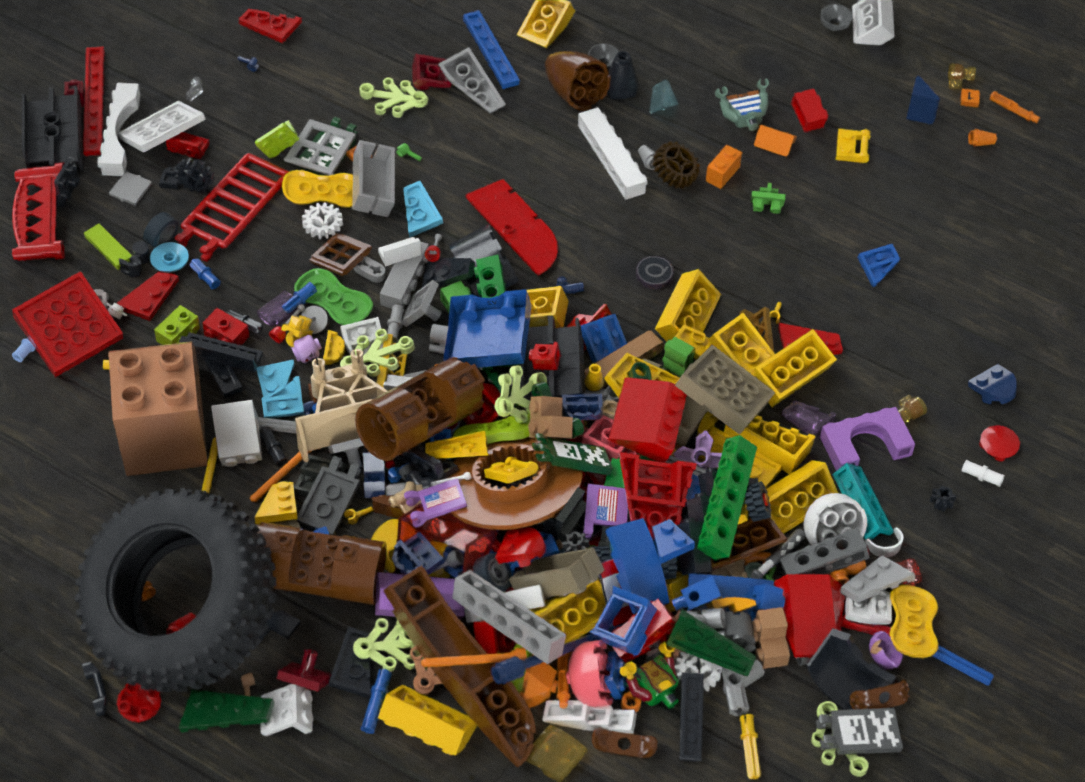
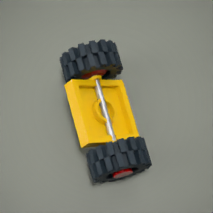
M763 482L748 484L738 524L748 521V511L751 520L754 522L770 518L771 504ZM685 506L683 507L684 519H689L688 508Z

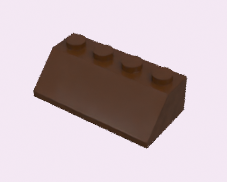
M771 518L755 522L748 519V521L737 525L730 556L717 560L711 558V569L714 571L787 541V538Z

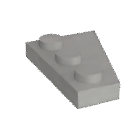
M882 555L841 587V593L858 603L880 594L881 590L888 587L894 589L901 582L907 581L909 583L914 581L915 574Z

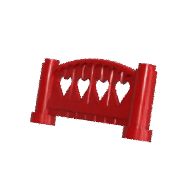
M55 163V166L25 168L15 171V180L20 183L16 190L12 209L13 231L18 247L12 249L14 260L23 261L45 258L59 260L65 258L63 241H56L57 193L54 181L64 163ZM29 185L42 188V190L32 196L27 195ZM30 200L42 204L33 211H27L29 207L27 202ZM32 215L41 219L35 225L27 227L28 216ZM29 231L42 235L30 243L26 242L28 239L26 234Z

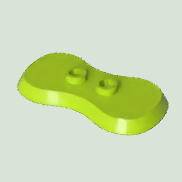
M528 414V420L522 423H518L514 416H509L495 422L465 425L458 428L454 432L453 437L485 431L487 445L501 441L525 439L530 434L528 429L530 414Z

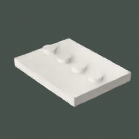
M177 101L118 132L120 140L142 152H146L204 121L205 117L202 112Z

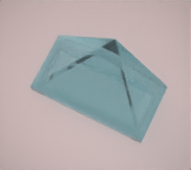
M664 80L653 87L649 111L651 114L678 105L669 81Z

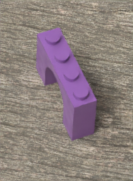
M896 407L884 408L878 412L865 413L859 417L846 418L843 421L831 422L822 426L820 439L836 471L846 463L859 465L860 458L851 442V438L858 434L869 433L878 436L886 444L893 460L912 456L915 443Z

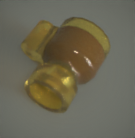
M950 63L948 70L949 88L960 89L964 78L968 81H974L976 68L970 66L965 68L962 64Z
M907 395L899 400L901 408L898 409V412L905 424L910 421V418L917 419L927 412L926 404L918 396L912 398L910 395Z

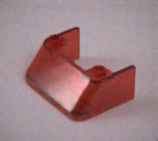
M421 503L398 518L397 542L399 540L406 542L420 531L429 542L437 540L465 552L463 573L469 570L473 571V565L478 558L489 554L499 530L480 528L459 520L451 512L431 518L421 526L414 527L410 514L414 511L424 512Z

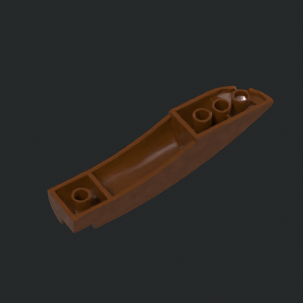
M422 565L383 590V593L394 608L393 614L423 658L487 654L457 618ZM496 663L430 667L454 699L497 748L516 767L523 764L534 746L533 739L536 732L534 719L529 707L512 681L506 684H498L494 681L491 669Z

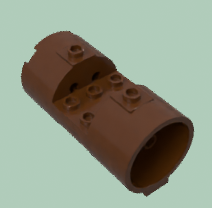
M451 357L361 405L355 416L356 429L360 440L373 456L383 461H390L480 410L484 403L481 391L484 390L483 382L485 380L475 364L463 363L457 357Z
M260 522V525L257 524L260 529L258 533L263 534L266 539L267 545L264 547H269L272 554L270 556L272 561L270 562L275 564L276 570L272 572L273 577H276L277 586L273 587L274 589L375 605L377 573H385L386 542L342 535L341 537L304 531L303 528Z

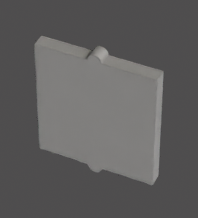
M126 171L111 189L109 195L120 199L121 202L125 201L136 206L152 185V181Z

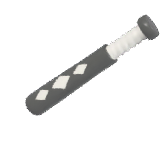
M802 529L795 530L787 538V541L782 543L758 570L751 572V578L763 579V575L770 568L775 567L780 562L781 557L790 553L805 539V532Z

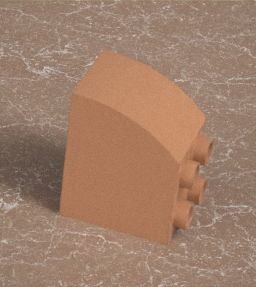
M193 342L110 351L109 367L113 423L126 476L207 466L208 459L200 374Z

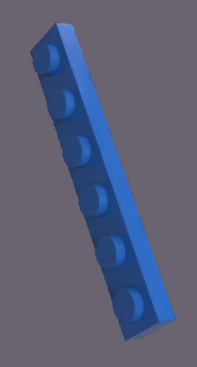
M480 11L464 14L463 21L502 88L506 89L519 85L517 74Z

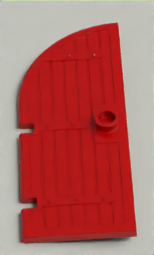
M504 179L466 194L465 198L537 276L546 272L553 265L558 254V244L554 233L541 218L534 219L537 217V214L516 192L509 193L513 189Z

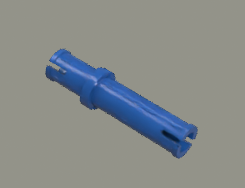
M379 669L375 685L371 688L370 702L361 726V730L368 734L375 732L384 698L388 694L387 689L392 672L387 669Z

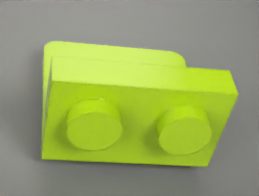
M288 120L257 139L255 144L270 159L279 155L287 147L293 146L300 138Z

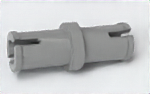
M397 304L392 306L391 316L387 321V334H393V343L398 342L399 330L403 325L401 320L404 307Z

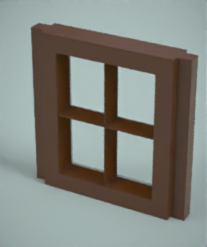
M338 233L311 256L312 258L309 261L344 276L370 253L372 246ZM338 243L345 246L341 251L335 250L333 247ZM350 249L358 251L353 257L345 254ZM328 252L336 254L331 260L324 257ZM341 257L349 260L344 265L337 263Z

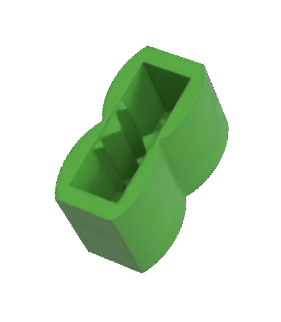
M677 337L666 342L664 346L665 355L662 359V362H664L663 367L667 371L681 377L689 365L694 363L695 347Z

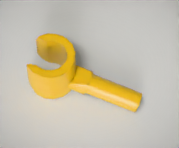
M777 302L775 310L770 312V319L772 317L777 318L776 324L780 320L779 310L782 305L781 302Z
M368 507L357 512L353 509H348L344 515L345 518H349L348 522L353 525L357 523L359 517L372 512L373 508Z

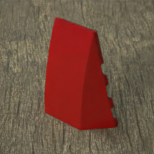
M619 452L630 520L634 521L644 518L653 541H655L652 534L653 526L669 519L675 525L680 524L681 512L686 504L687 499L685 498L688 488L691 486L692 474L696 469L697 463L676 461L670 464L639 459L640 455Z
M787 574L774 581L775 587L784 589L785 604L783 611L788 625L785 638L794 657H813L832 629L841 631L845 595L841 593L843 585L829 574Z

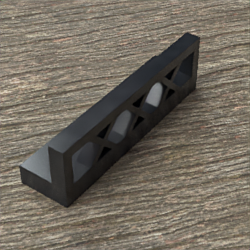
M190 332L187 337L181 336L179 343L192 341L197 358L251 372L256 371L263 356V351Z
M420 444L396 457L429 477L435 478L436 481L446 479L459 471L458 466L445 458L436 459L427 454L425 447Z

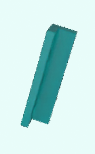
M846 463L832 474L841 493L854 499L865 510L867 517V527L863 536L865 540H872L880 533L886 535L894 533L861 467Z

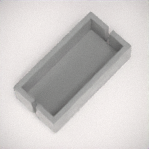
M359 140L353 154L352 210L366 213L372 211V214L388 217L395 204V148L379 144L372 159L370 157L376 143Z

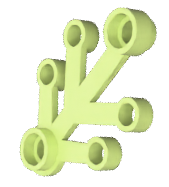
M385 78L383 80V87L391 92L374 90L373 85L370 83H364L360 86V95L366 100L372 97L389 99L375 105V112L378 115L385 114L387 108L402 101L406 103L392 108L394 117H402L404 111L412 107L421 108L428 103L426 94L422 91H415L407 80L400 83L399 89L394 84L392 78Z
M378 329L375 332V341L368 352L363 355L364 363H375L369 366L366 365L367 374L371 377L378 376L380 374L378 365L387 367L389 370H396L399 367L397 358L390 357L386 359L383 356L397 351L403 354H410L415 349L413 340L408 336H403L398 343L379 349L382 343L388 339V335L385 329ZM361 335L357 338L358 345L355 348V356L356 349L363 351L364 348L369 346L370 343L367 336ZM351 355L344 357L340 362V366L352 364Z
M519 365L510 368V375L503 374L499 376L498 382L502 389L501 397L497 398L495 402V410L501 417H506L510 414L515 417L518 423H522L528 420V414H530L529 404L531 402L523 397L532 391L534 384L542 381L547 383V378L542 372L534 373L529 378V382L520 388L523 369ZM512 383L511 396H509V385ZM516 403L526 408V411L514 408L513 404Z
M379 618L376 621L375 628L368 637L359 638L354 643L353 651L357 657L361 659L370 657L382 665L383 669L393 671L396 666L394 658L402 662L407 669L415 668L414 663L409 664L407 660H412L410 654L406 655L399 650L411 647H406L401 644L400 640H396L403 628L398 620L396 626L384 641L375 642L381 633L387 631L389 625L386 619ZM378 624H384L385 627L381 628ZM361 645L367 646L368 649L361 648ZM377 651H386L393 657L385 658ZM386 662H391L393 666H387Z
M823 702L817 708V716L825 714V711L838 710L833 702ZM817 729L813 733L811 742L814 746L820 747V741H816L815 737H820L823 740L826 729ZM828 749L823 752L821 757L823 764L832 765L834 763L836 749ZM846 754L850 761V772L858 777L865 775L868 769L867 760L857 756V754ZM829 755L832 759L827 760L825 756ZM858 766V767H860L862 770H861V771L856 770L854 767Z

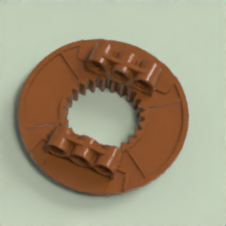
M527 437L521 440L491 443L487 445L488 455L458 457L453 462L458 466L459 471L446 479L464 475L466 472L471 473L472 477L470 480H458L467 506L451 513L467 524L496 530L522 528L540 523L549 518H557L560 510L566 505L577 487L580 488L582 471L553 466L548 461H538L535 456L536 453L543 454L545 451L533 449L532 443L538 444L541 442L536 440V438ZM511 456L519 461L537 463L539 470L537 471V476L532 477L533 481L527 480L526 485L519 484L517 488L511 486L509 489L505 486L501 489H498V486L491 488V484H489L491 479L485 477V469L492 467L491 465L497 462L505 463L506 459Z

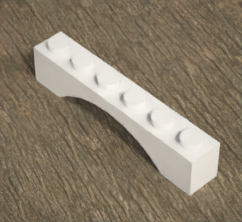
M117 83L116 90L112 92L113 103H110L109 106L110 116H107V130H104L105 141L101 143L102 155L98 157V167L101 168L102 175L122 176L126 171V154L118 141V132L125 120L138 110L141 98L139 84Z

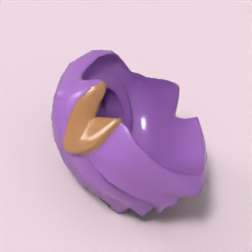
M884 631L873 635L869 643L872 659L880 668L885 670L898 667L903 660V654L895 649L889 635Z

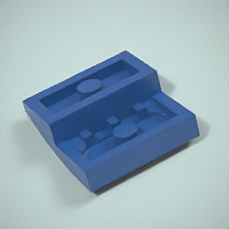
M616 314L581 325L583 341L592 363L600 361L627 344Z

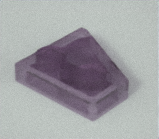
M284 290L257 311V316L270 327L287 322L295 313L297 307L287 314L283 310L282 305L293 296Z
M798 401L792 402L782 412L783 417L807 435L811 434L814 436L822 430V426L834 421L837 414L830 412V415L819 412L818 407L808 406Z

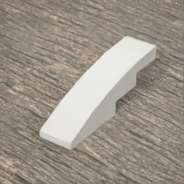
M542 585L505 592L506 595L527 609L546 606ZM464 607L467 623L483 620Z
M546 700L543 721L583 730L594 731L595 728L601 727L610 731L634 734L637 714L635 710H613L611 705L590 707L580 701H568V707L561 708L559 700Z

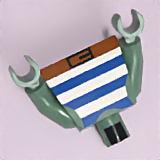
M760 79L757 82V88L760 89V93L756 90L726 96L728 93L727 87H722L723 94L720 93L718 88L715 91V96L721 100L719 103L723 116L734 122L739 128L748 126L750 131L757 130L768 108V92H766V88L769 85L768 79H765V86L760 84Z

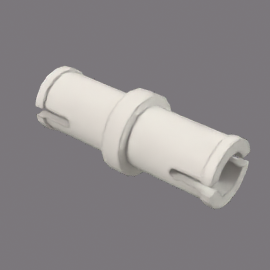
M968 460L965 461L962 472L977 477L979 481L985 480L998 487L1001 486L1005 476L988 469V466L984 465L982 467Z

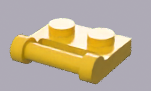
M839 129L836 160L858 163L868 162L870 131L866 129L861 131ZM856 140H861L859 154L855 153Z
M511 456L506 459L505 463L497 462L492 464V467L484 470L486 478L511 483L535 474L538 471V465L532 461H519Z

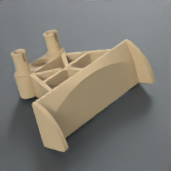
M356 349V356L355 350L351 351L352 364L325 370V361L323 359L317 358L318 365L316 359L312 361L311 388L313 397L318 399L316 411L314 414L295 418L298 449L304 462H309L308 451L360 438L355 424L358 408L387 392L382 386L368 378L367 366L363 361L364 353L362 350Z

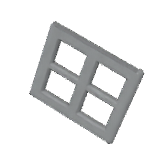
M309 119L299 135L300 140L295 142L284 158V161L328 176L334 175L336 168L355 139L356 134ZM312 129L326 132L320 144L306 140ZM331 135L345 139L339 150L325 146ZM302 146L316 150L309 162L296 158ZM321 152L334 156L328 168L314 164Z

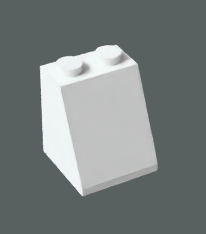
M247 400L213 405V421L218 454L222 466L233 467L239 463L253 464L262 460L258 416L253 401Z

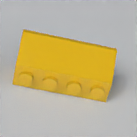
M699 269L682 274L655 330L666 341L672 340L683 325L703 332L721 293Z
M812 329L757 366L754 370L756 378L775 392L768 402L773 407L829 369L837 359Z
M812 460L768 487L766 490L771 504L770 518L784 534L804 521L807 510L815 500L826 494L838 493L826 462Z
M597 579L595 582L588 584L586 590L580 594L569 593L563 597H559V595L553 596L545 602L546 606L535 608L532 612L566 634L564 644L574 641L595 627L606 606L601 583Z
M403 684L386 694L378 716L386 725L398 727L409 736H417L423 739L422 741L425 744L435 745L449 755H457L461 752L477 727L476 723L468 715L424 694H420Z

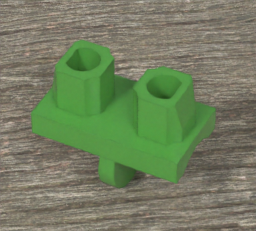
M768 183L767 188L760 187V191H752L751 203H753V211L761 212L763 211L764 204L771 205V213L780 214L781 208L784 206L786 194H778V189L771 188L772 183Z

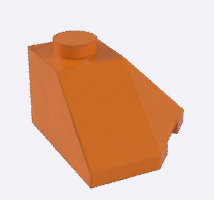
M545 662L526 669L522 688L525 692L521 691L520 695L529 709L546 702V700H550L552 692L556 693L558 689L557 671Z

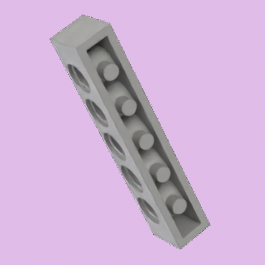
M471 570L455 578L452 599L545 663L549 664L562 656L566 634Z

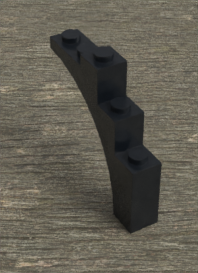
M718 468L706 469V473L698 475L701 493L694 494L695 498L686 500L689 519H684L683 524L677 525L695 542L694 549L679 555L682 576L712 571L711 557L698 550L697 547ZM749 478L748 484L758 482V478Z

